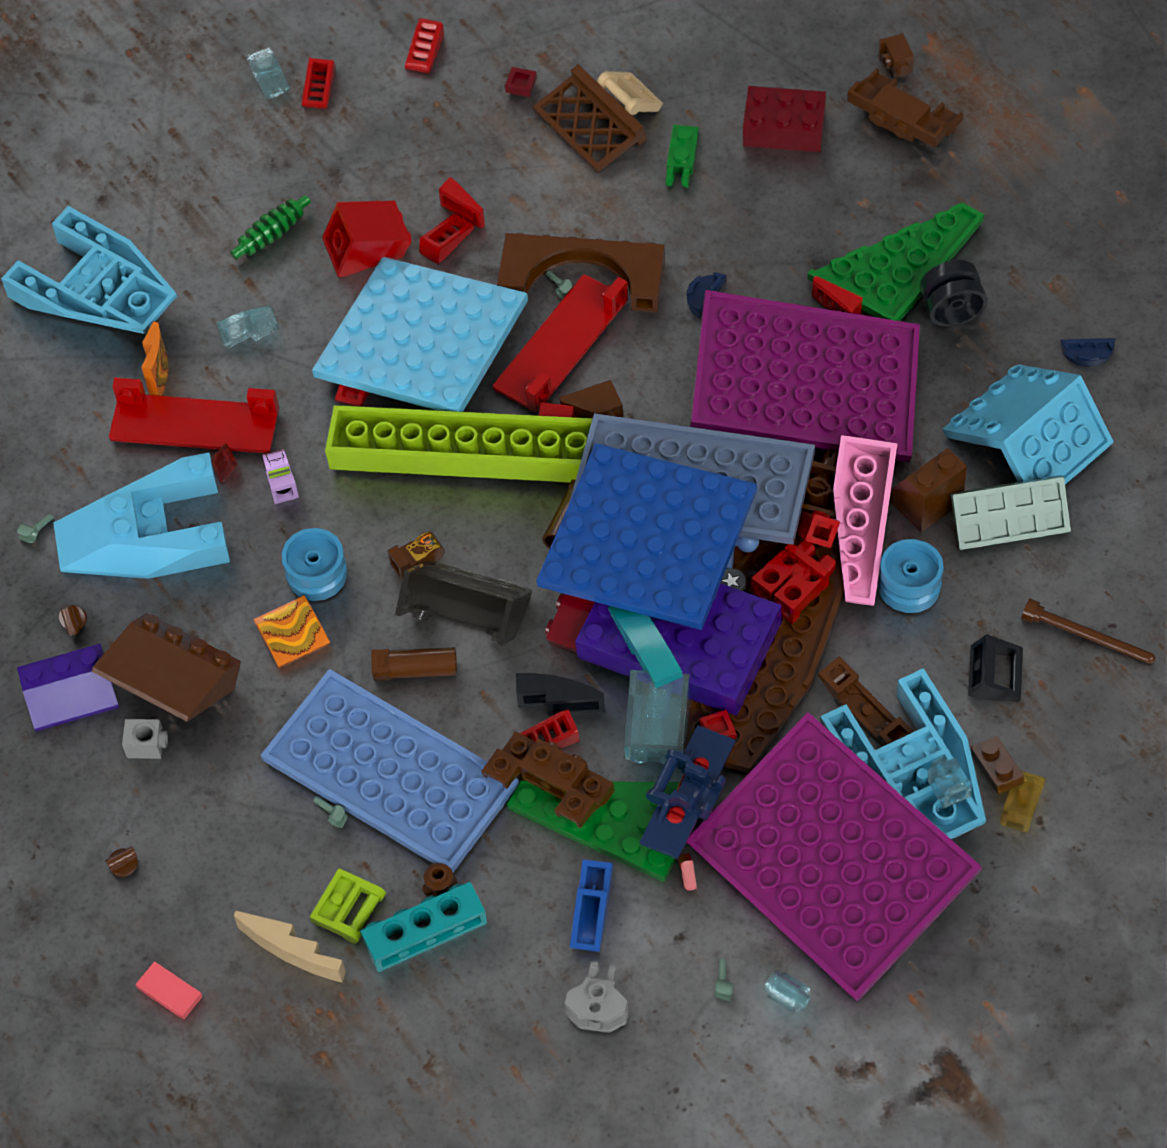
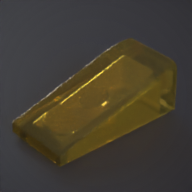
M1021 771L1024 775V784L1010 789L1002 811L1000 824L1027 833L1029 832L1046 778Z

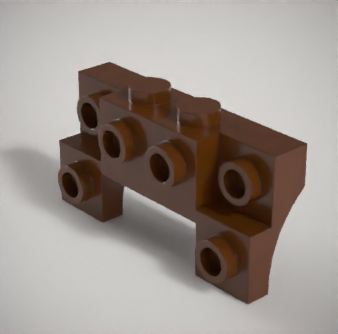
M877 68L864 80L856 81L848 90L847 101L868 112L869 120L875 125L882 126L893 132L896 136L905 138L910 142L917 138L935 148L945 135L949 137L963 121V113L960 112L958 115L946 109L945 104L942 102L930 113L931 105L896 88L898 79L894 78L891 80L879 74V69Z
M516 731L502 750L497 748L481 771L483 777H490L502 783L506 789L521 773L523 780L561 799V802L555 809L556 815L559 817L562 815L575 822L579 828L584 825L598 808L607 803L615 791L613 782L590 771L587 762L582 757L576 754L571 756L563 752L553 742L549 741L546 743L540 739H537L535 742Z

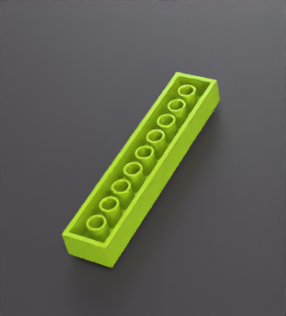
M334 405L325 452L330 470L571 482L572 479L577 477L593 419Z

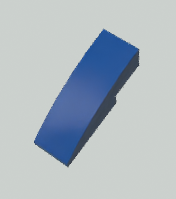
M582 860L570 948L600 952L612 886L613 863Z

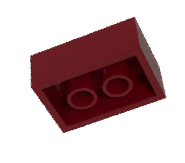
M748 86L743 121V146L821 152L826 113V91Z

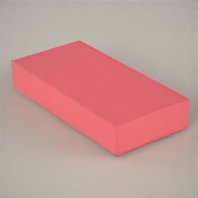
M155 961L135 984L138 990L183 1020L203 997L201 992Z

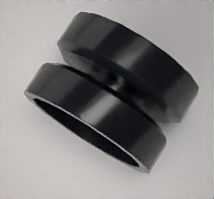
M966 260L944 262L933 267L921 279L920 290L923 299L927 303L926 308L930 319L934 324L943 327L962 325L974 320L987 307L988 299L983 286L980 284L981 279L973 263Z

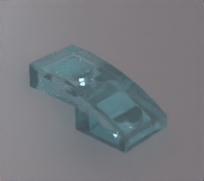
M270 47L246 56L265 99L290 91L288 82Z
M271 306L247 310L217 323L222 343L228 349L249 337L257 341L279 329Z

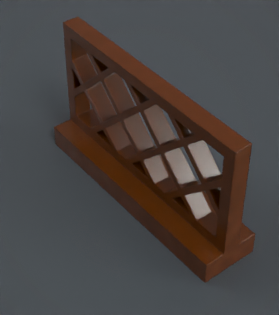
M577 64L570 70L572 75L536 103L533 109L599 173L635 143L640 146L647 138L643 126ZM571 86L578 90L577 97H564V92ZM549 104H558L557 113H546L543 109ZM563 104H576L575 113H562ZM592 104L594 106L593 113H580V105ZM561 119H574L573 129H562L560 127ZM579 119H592L591 128L578 129ZM597 119H608L610 121L609 128H596ZM577 135H590L589 144H577ZM595 135H608L607 144H594ZM613 135H624L627 138L622 144H612ZM593 151H606V156L598 163L592 158Z

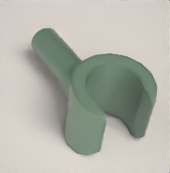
M547 271L546 276L558 286L555 290L556 295L563 300L572 288L571 281L568 279L563 281L552 271Z
M49 513L32 527L22 523L17 530L21 534L19 539L27 543L35 542L38 531L54 519L53 515Z
M316 796L313 801L330 813L327 819L328 822L337 828H342L348 819L344 808L340 805H335L334 807L319 796Z
M719 959V976L715 983V997L730 1001L734 984L725 982L727 961L726 959Z

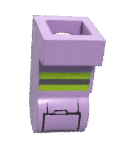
M284 449L262 455L274 503L278 504L299 498L296 483ZM291 488L289 492L285 494H279L276 492L283 489Z

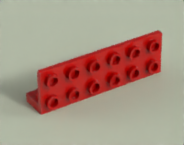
M585 274L582 275L495 381L493 390L537 414L540 410L541 402H547L628 301L627 281L618 277L612 285L606 286Z
M114 377L112 387L117 403L109 433L110 441L266 454L271 452L279 413V404L275 390L248 388V403L145 395L141 379Z

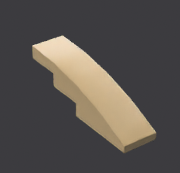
M235 911L234 918L238 929L262 948L285 962L307 972L340 983L343 982L346 973L343 960L321 955L318 942L296 937L293 924Z

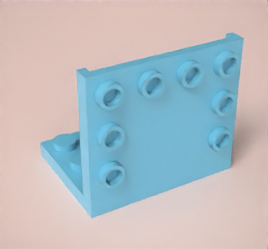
M1016 365L1010 368L1007 375L1000 381L991 384L987 392L981 397L972 400L968 408L952 417L950 423L942 429L947 438L1001 449L1017 482L1062 475L1064 476L1065 484H1067L1114 443L1081 375L1024 365Z

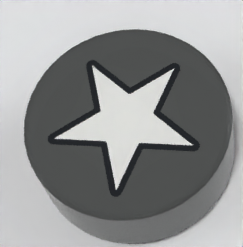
M726 569L721 584L744 592L746 579L741 571Z

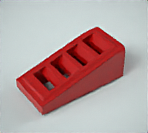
M419 19L406 59L405 69L430 73L444 38L443 23ZM415 57H417V58H422V59H427V60H426V62H425V61H420V60H415Z
M308 59L302 107L328 108L336 69L334 60ZM315 72L327 73L326 76L314 75ZM313 80L325 81V84L313 83ZM311 88L324 89V92L311 91ZM309 97H321L323 100L313 101L309 100Z
M449 177L439 188L440 205L482 229L485 226L484 209L452 177Z
M452 214L420 237V254L439 264L474 230V225L457 214Z
M818 276L813 278L811 297L828 310L861 315L863 301L861 296Z
M568 709L520 733L535 742L539 739L538 736L543 734L546 743L549 741L553 742L561 749L580 742L578 729ZM565 726L567 729L565 733H563L561 730V727ZM554 730L557 737L552 739L549 732Z

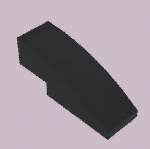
M516 673L518 707L546 705L547 715H555L567 709L570 714L605 712L604 693L589 685L555 675Z

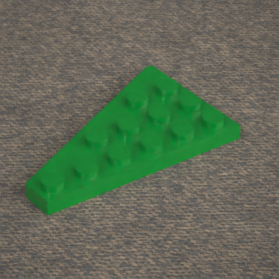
M961 202L952 206L947 211L934 214V218L921 224L916 222L899 230L896 234H889L883 237L881 242L869 247L864 245L847 253L844 257H837L831 260L829 265L815 271L811 269L808 272V280L813 282V278L818 276L863 298L862 310L873 317L901 321L922 296L920 281L923 276L933 267L951 261L982 224L985 214Z
M527 781L520 782L507 803L508 810L659 881L665 882L677 861L673 857L640 845V840L658 806L646 798L648 790L653 788L655 782L611 781L614 784V793L605 805L598 808L587 819L581 828L561 815L559 817L556 815L555 809L561 802V799ZM668 782L663 793L671 795L673 790L678 789L680 782ZM698 818V820H697V822H696V824H695V826H694V828H693L691 834L693 833L695 827L697 826V824H698V822H699V820H700L701 818Z

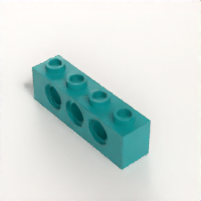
M468 882L466 884H456L449 888L447 892L437 897H427L419 905L410 909H400L388 919L371 922L365 929L361 930V935L370 958L379 973L487 924L485 909L471 882ZM449 909L457 910V912L453 915L443 914L446 910ZM422 921H427L430 923L428 926L424 928H419L416 926L418 923ZM393 934L402 935V937L398 940L389 939V937Z

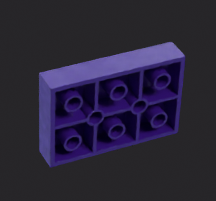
M720 583L702 630L650 617L681 668L683 676L658 688L721 711L727 709L728 713L737 716L782 623L781 605ZM595 602L575 641L578 658L653 685L648 673L643 671L635 654L632 655L608 610L610 606Z

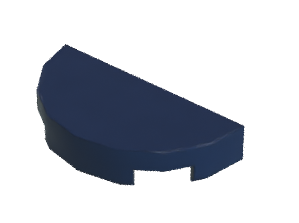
M714 272L713 275L698 276L689 284L686 291L687 306L692 314L699 319L701 318L705 290L719 292L727 281V275Z
M1115 338L1060 340V347L1064 356L1077 365L1087 367L1100 365L1107 361L1112 355L1115 345Z

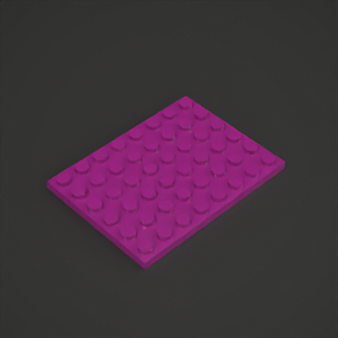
M705 290L690 427L813 444L815 448L833 451L834 449L839 451L841 435L897 443L895 460L910 463L913 447L920 324Z
M809 712L799 720L709 815L707 821L704 820L687 840V843L857 1002L982 870V867Z

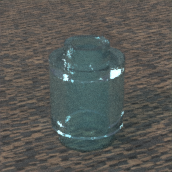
M774 971L764 986V992L768 993V998L792 1013H795L797 1010L803 1011L811 999V995L808 994L809 987L786 972Z

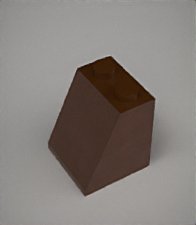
M947 448L892 487L889 502L922 533L953 510L951 493L964 491L967 465Z

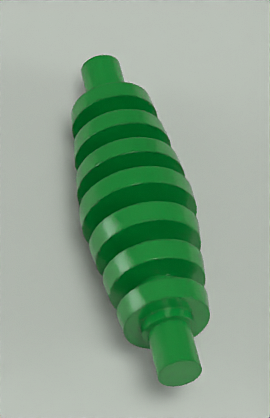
M304 194L297 201L290 198L285 202L286 205L282 203L277 206V210L273 208L268 211V215L263 214L260 216V221L256 220L252 224V228L249 227L245 231L246 236L241 235L238 238V246L230 251L232 257L237 260L244 254L251 256L256 253L255 249L260 251L265 248V244L270 245L274 242V239H280L282 233L285 234L289 230V226H293L297 222L296 218L300 219L304 215L303 209L311 203L309 197Z

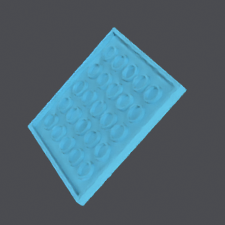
M383 257L313 367L314 378L437 411L463 412L528 302L527 293Z

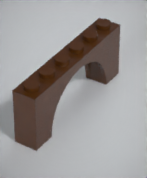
M523 233L505 234L497 286L525 292L528 295L532 285L547 271L566 264L588 263L604 267L627 281L628 291L631 296V310L658 312L665 265V244L653 242L638 243L626 240L610 241L599 238L583 239L550 235H527Z

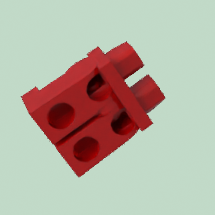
M804 539L796 545L787 544L785 550L777 554L751 578V593L780 604L782 617L791 624L800 617V612L821 591H824L829 586V577L836 566L835 560L825 554L818 561L814 560L812 556L815 554L816 548L811 542Z

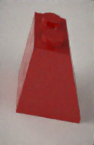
M395 200L337 202L322 236L338 277H345L376 267L383 257L394 260L401 259L411 245L412 240Z

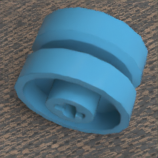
M309 528L293 534L286 541L282 550V564L287 584L294 594L299 597L305 596L310 601L326 600L341 590L347 579V565L343 546L337 536L328 530Z
M906 539L893 543L884 551L880 561L878 584L879 594L886 604L894 610L904 613H919L929 609L938 600L944 568L943 559L937 549L924 541Z

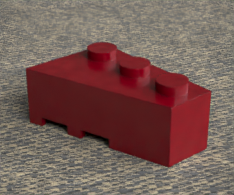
M561 593L556 603V609L558 610L555 618L549 620L545 629L546 640L555 647L577 654L575 641L595 602Z

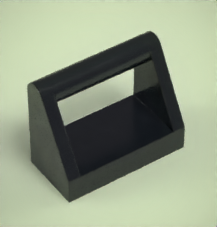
M988 634L973 643L970 649L968 696L980 700L1019 702L1021 700L1023 648ZM996 655L1011 656L1010 689L994 683Z

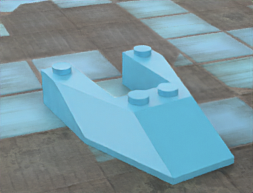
M70 206L52 223L57 242L83 257L67 276L58 283L18 260L1 278L7 297L28 309L142 334L150 328L153 321L155 322L177 297V293L131 240Z
M210 453L181 458L54 522L61 572L149 579L229 563L230 557L222 522L168 532L165 503L218 493Z
M924 668L899 679L897 684L896 697L917 731L888 745L874 750L846 704L820 716V723L951 840L986 823L968 738Z

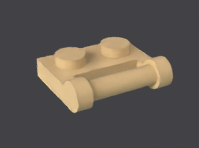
M607 71L602 73L597 80L604 89L607 88L625 105V109L631 115H635L639 111L644 113L647 111L658 112L663 105L632 73Z

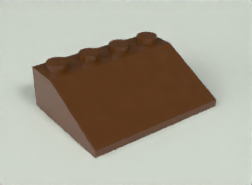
M145 613L126 627L93 666L92 672L188 722L235 689L241 661L232 657L228 652L220 651L207 644L206 641L185 633L181 628L160 620L156 615Z

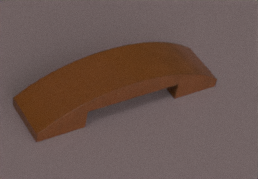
M840 656L818 673L819 678L839 705L843 706L846 704L859 726L881 746L888 745L915 732L900 716L896 719L858 681L859 675Z

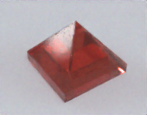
M223 444L212 459L214 470L221 483H224L239 465L228 444Z

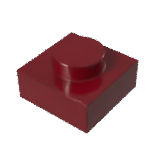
M512 67L505 84V93L530 97L537 80V71Z

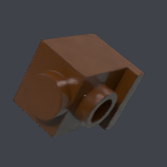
M903 33L879 40L878 58L883 61L886 69H890L893 78L905 76L913 72L914 55Z

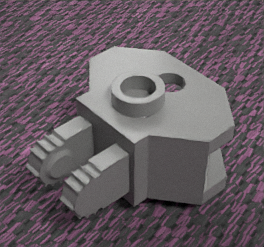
M591 961L588 977H585L584 983L566 993V1015L579 1029L610 1033L627 1023L628 1001L616 989L617 964L609 965L607 980L597 979L599 962Z

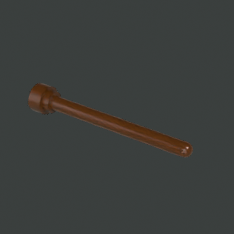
M1029 598L1024 608L1021 620L1031 624L1033 621L1037 623L1042 621L1144 663L1152 664L1155 662L1156 658L1153 653L1045 611V607L1040 605L1041 602Z

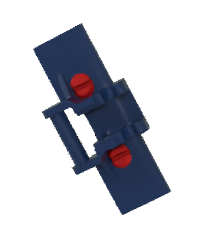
M697 725L684 753L674 750L667 751L665 755L666 762L653 788L649 789L646 794V798L658 806L640 840V845L679 859L698 818L707 821L724 787L726 778L721 776L720 773L736 740ZM677 766L684 773L678 789L673 790L671 795L663 793Z

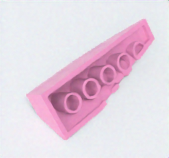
M841 435L833 494L836 520L840 521L838 539L845 602L874 606L897 443Z

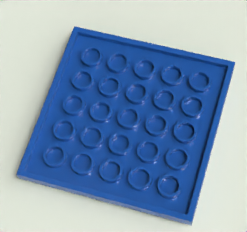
M595 443L536 580L537 587L702 630L756 495L757 484Z

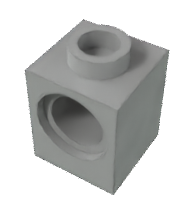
M125 719L122 746L126 757L161 759L162 748H167L168 733L163 730L160 720ZM145 737H151L147 741H141Z

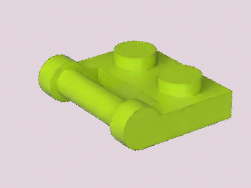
M338 868L311 913L310 921L342 936L350 943L357 944L361 938L360 932L376 904L382 902L386 892L381 887ZM361 892L367 894L366 900L351 925L344 924L343 922Z

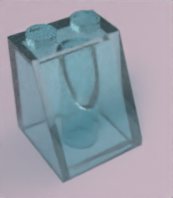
M630 671L624 741L625 759L635 763L651 761L660 762L664 765L666 762L665 755L668 750L684 753L691 702L689 674H682L683 677L655 688L646 671Z

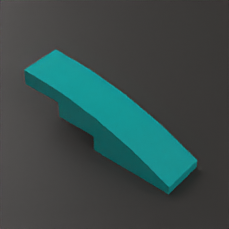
M612 606L608 607L632 655L635 654L643 671L648 673L655 688L683 677L681 668L649 616Z

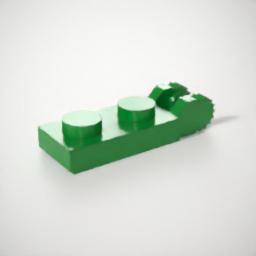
M673 125L666 165V186H672L674 183V173H682V187H689L690 175L693 174L699 127Z

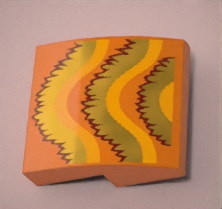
M153 321L142 342L146 359L141 368L149 395L162 396L168 378V358L159 324Z
M305 596L299 597L253 619L278 669L330 645L325 631Z

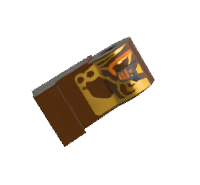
M429 531L422 533L414 541H410L400 548L396 545L387 550L391 567L401 581L405 582L439 561L443 557L445 549L435 535Z

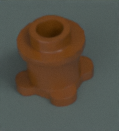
M434 863L425 870V884L422 888L425 895L437 897L447 892L449 888L458 884L449 866L443 863Z

